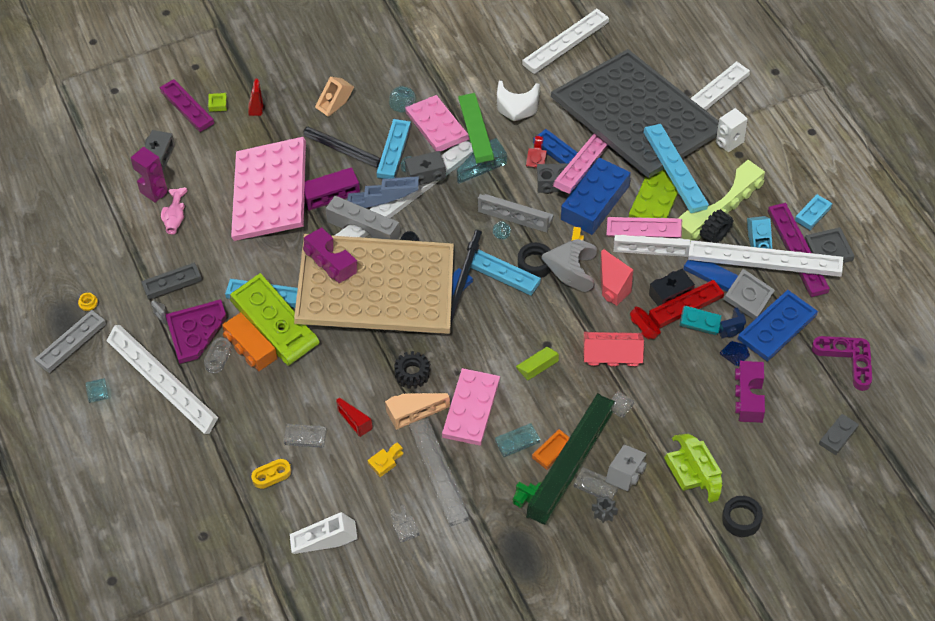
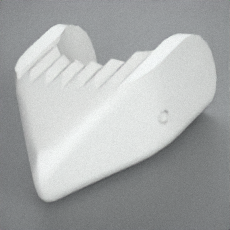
M499 80L497 110L512 121L533 116L538 109L540 84L535 83L534 87L527 93L514 94L507 91L503 86V81Z

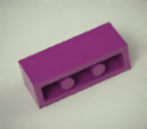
M352 167L306 181L304 201L308 210L328 205L334 196L347 199L348 193H360L359 182Z

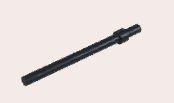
M475 230L472 241L469 242L467 247L468 253L451 301L450 328L474 255L478 252L480 246L478 244L482 234L480 230Z

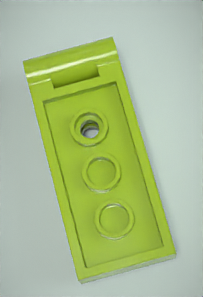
M261 273L230 294V301L275 347L277 356L287 366H290L320 343L317 336L305 324H294L295 312Z

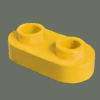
M277 459L256 468L251 475L254 486L263 489L287 479L291 475L290 463L285 459Z

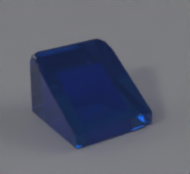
M731 341L721 350L720 355L739 367L740 361H745L750 356L746 344Z

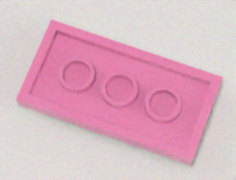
M437 95L405 107L406 114L435 151H443L469 140L468 133Z
M462 368L443 428L442 438L481 446L499 386L500 376Z

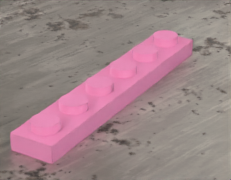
M594 133L556 178L553 186L570 194L609 145Z

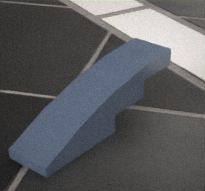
M419 177L382 179V185L365 186V192L348 193L347 201L364 208L385 204L418 191Z

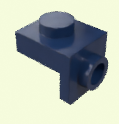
M738 307L734 308L732 319L720 322L719 335L721 339L734 337L744 330L746 318L743 313H740Z

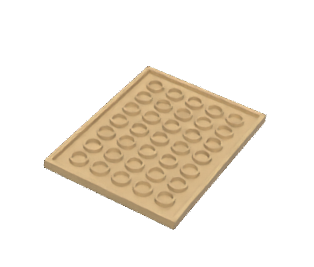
M332 236L333 252L331 253L347 250L357 260V274L341 283H337L334 279L330 278L327 272L322 267H319L310 256H307L302 248L294 324L450 334L454 244Z

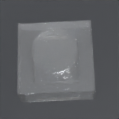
M617 391L607 403L606 409L623 419L634 406V400Z

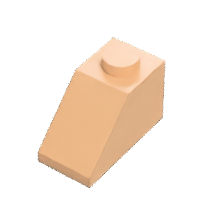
M330 77L315 108L326 116H330L347 102L354 86L342 78Z

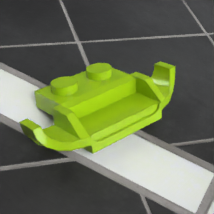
M690 434L673 436L672 440L679 441L682 447L679 451L667 453L664 459L683 491L700 487L702 490L707 489L709 503L718 501L722 489V472L704 441H699Z

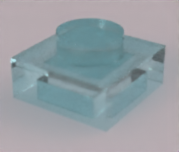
M105 378L85 383L89 403L109 398Z

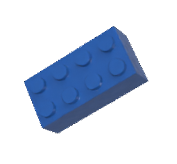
M598 158L562 204L561 220L575 227H580L581 230L593 235L629 188L631 172Z

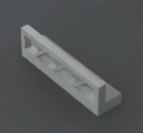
M480 194L478 197V212L546 233L553 221L554 214L487 194Z

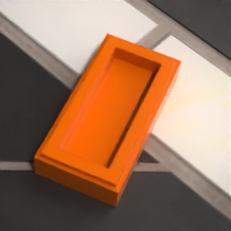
M558 429L532 454V458L548 470L574 445V440Z

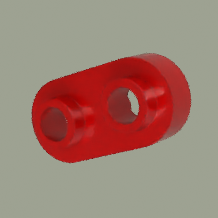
M634 307L630 312L632 322L639 326L644 337L656 339L661 333L659 327L646 311L640 307Z

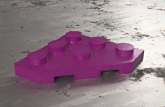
M221 299L165 314L179 364L198 359L227 319Z

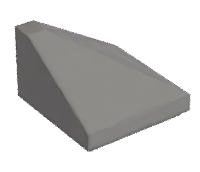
M154 300L151 301L153 313L163 324H166L165 305Z

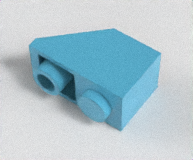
M766 216L747 218L748 237L751 247L772 249L770 218Z

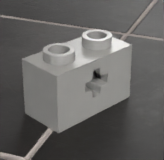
M624 444L610 464L605 482L628 491L632 484H637L640 476L639 473L643 474L646 469L647 463L644 462L646 453Z

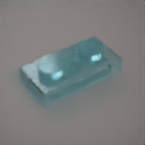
M530 423L495 437V443L504 458L540 443V438Z

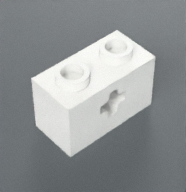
M736 108L719 118L716 143L727 152L744 143L748 118Z

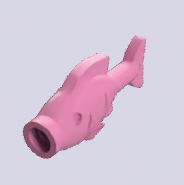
M186 187L169 190L170 195L173 197L172 204L169 207H163L161 212V219L168 234H175L184 219L183 210L185 205L180 203V198L187 192Z

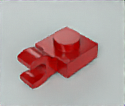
M535 136L534 149H528L526 167L537 169V164H545L547 151L542 150L544 140L542 136Z

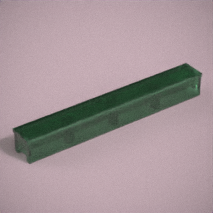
M599 393L596 394L527 506L526 518H531L546 525L613 415L611 409L615 401Z

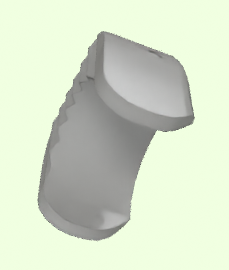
M575 239L542 255L541 259L564 284L582 292H587L593 288V278L585 274L578 262L579 260H590L596 256L597 248L593 244Z

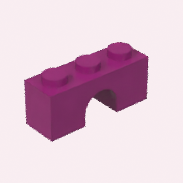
M143 146L130 158L133 169L142 176L137 180L140 193L156 203L166 195L168 190L159 156Z
M322 227L304 237L303 250L305 254L310 256L337 283H341L357 274V260L347 250L331 253L333 252V237Z
M740 361L739 368H735V380H738V385H735V397H738V402H735V414L739 415V422L763 423L765 395H756L750 390L762 389L764 362Z

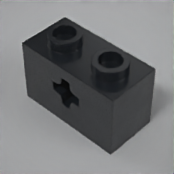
M682 268L678 271H672L667 276L650 283L649 296L657 306H660L693 290L695 284Z

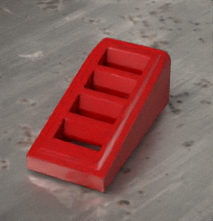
M255 79L249 100L248 115L262 116L263 99L260 81Z
M336 399L337 411L358 436L361 437L372 430L371 418L343 399Z

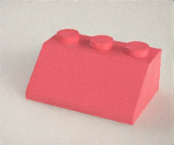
M584 332V362H588V365L596 366L599 363H607L609 366H618L619 363H627L628 366H638L639 363H643L644 339L642 333Z

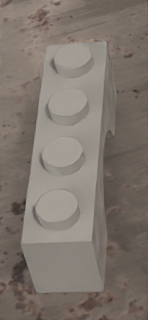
M334 196L326 207L327 222L340 228H344L346 225H356L367 231L372 238L398 240L400 237L398 221L345 199Z

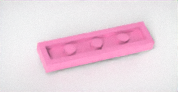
M608 217L606 235L608 237L627 235L682 238L683 220L678 218Z

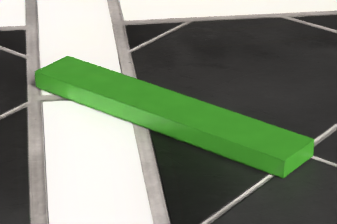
M471 93L458 96L476 163L494 160L476 94Z

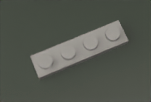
M91 310L35 358V362L50 373L106 325L105 320Z

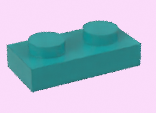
M684 306L679 326L717 335L722 315Z

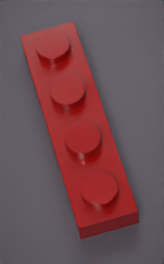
M712 280L649 310V316L659 328H662L680 319L684 306L701 309L723 298L724 292L715 280Z

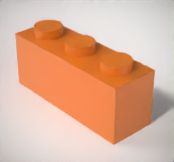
M241 312L222 324L224 339L234 345L239 355L243 354L250 367L254 366L258 371H261L277 360L275 347Z

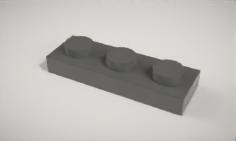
M194 262L141 281L149 300L202 281Z

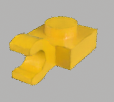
M397 442L391 446L388 452L382 449L367 460L368 465L379 477H382L396 466L394 460L404 454L401 451L403 448Z

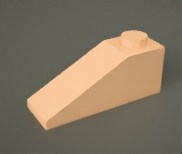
M448 393L401 394L385 401L386 412L397 430L449 408L450 398Z

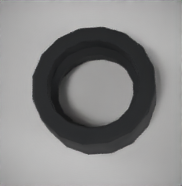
M539 242L524 245L518 253V268L540 278L547 276L551 269L546 263L533 267L526 264L524 259L530 255L542 256L551 249Z
M735 496L725 504L722 515L723 525L732 535L749 537L760 529L763 511L760 504L753 498ZM745 508L754 514L755 519L749 525H740L731 519L730 513L733 509Z

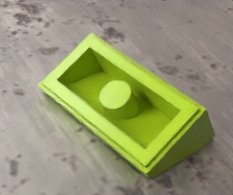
M545 347L518 364L516 368L528 381L559 361V354Z

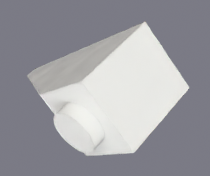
M342 512L290 534L291 551L293 554L340 547L357 539L355 521Z

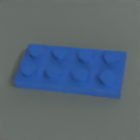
M787 290L738 335V340L768 362L817 316L818 311Z

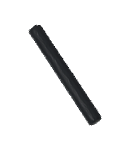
M309 126L303 131L304 136L376 168L379 167L381 158Z

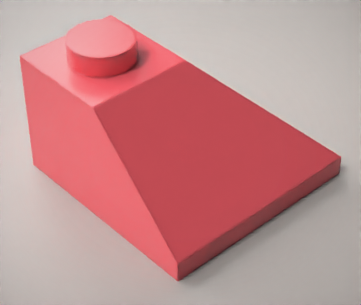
M603 249L601 251L600 265L602 296L606 301L612 302L617 306L631 293L633 269Z

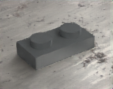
M841 414L822 437L819 445L837 455L858 429L859 424Z

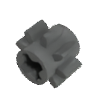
M608 496L601 499L597 498V504H592L594 519L598 518L602 523L608 520L612 522L613 515H617L618 508L615 507L616 501H611Z

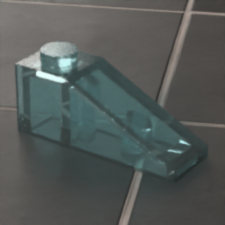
M497 138L489 141L494 160L476 163L472 153L457 169L458 184L507 164V152Z

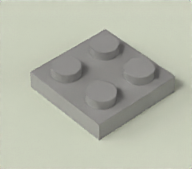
M742 269L723 299L734 307H738L740 311L755 320L775 290Z

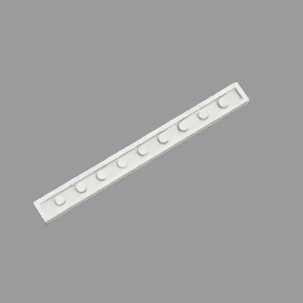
M469 141L453 146L442 155L446 166V176L474 155ZM439 181L419 185L418 191L403 198L373 206L369 210L391 218ZM348 225L335 236L365 238L369 233L356 225Z

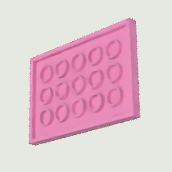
M304 137L236 151L231 237L234 241L303 227L306 140Z

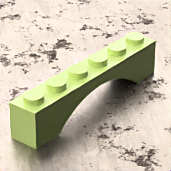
M750 160L743 163L736 169L734 184L724 198L708 206L706 210L690 213L687 210L678 218L683 220L682 239H689L690 242L691 240H699L701 238V227L705 224V220L709 219V215L712 216V213L718 209L723 210L727 214L732 209H736L742 200L749 198L755 189L762 187L765 171Z

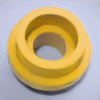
M84 293L80 296L78 304L82 310L90 311L97 306L98 300L92 293Z

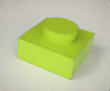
M226 93L209 94V112L227 111Z

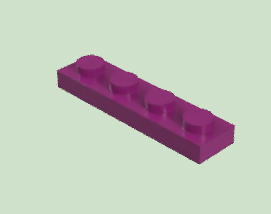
M175 79L160 87L161 93L199 132L214 124L213 118Z

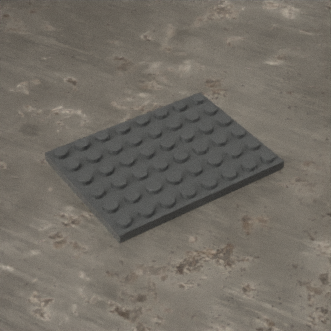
M628 49L551 91V98L648 178L665 168L643 133L645 127L661 124L681 158L717 137L719 121Z

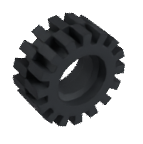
M721 209L716 210V212L714 211L712 216L709 215V219L705 220V224L701 227L700 236L707 242L719 243V241L723 240V237L727 236L726 233L731 230L729 228L732 227L734 220Z
M410 351V355L405 352L404 357L400 355L398 356L399 360L396 359L395 378L398 384L401 382L402 387L407 385V389H410L411 386L417 389L418 384L422 387L423 382L427 383L430 377L429 361L425 355L421 356L420 352H417L416 355L414 351ZM410 366H416L420 370L415 374H408L405 372V369Z

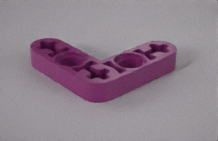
M819 336L814 339L812 345L814 354L818 356L851 358L854 387L860 391H866L870 388L872 383L870 344L866 339ZM843 344L846 349L839 350L836 348V345ZM858 346H861L863 349V352L860 355V348ZM863 361L867 366L859 367L856 362ZM861 374H864L863 379L865 383H862L860 380Z

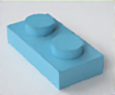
M817 194L798 213L795 221L811 230L831 209L832 203Z

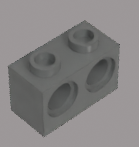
M569 163L537 164L538 193L563 192L553 185L556 178Z

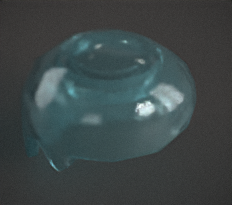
M406 86L394 88L389 96V106L398 112H406L405 107L413 105L416 101L415 92Z

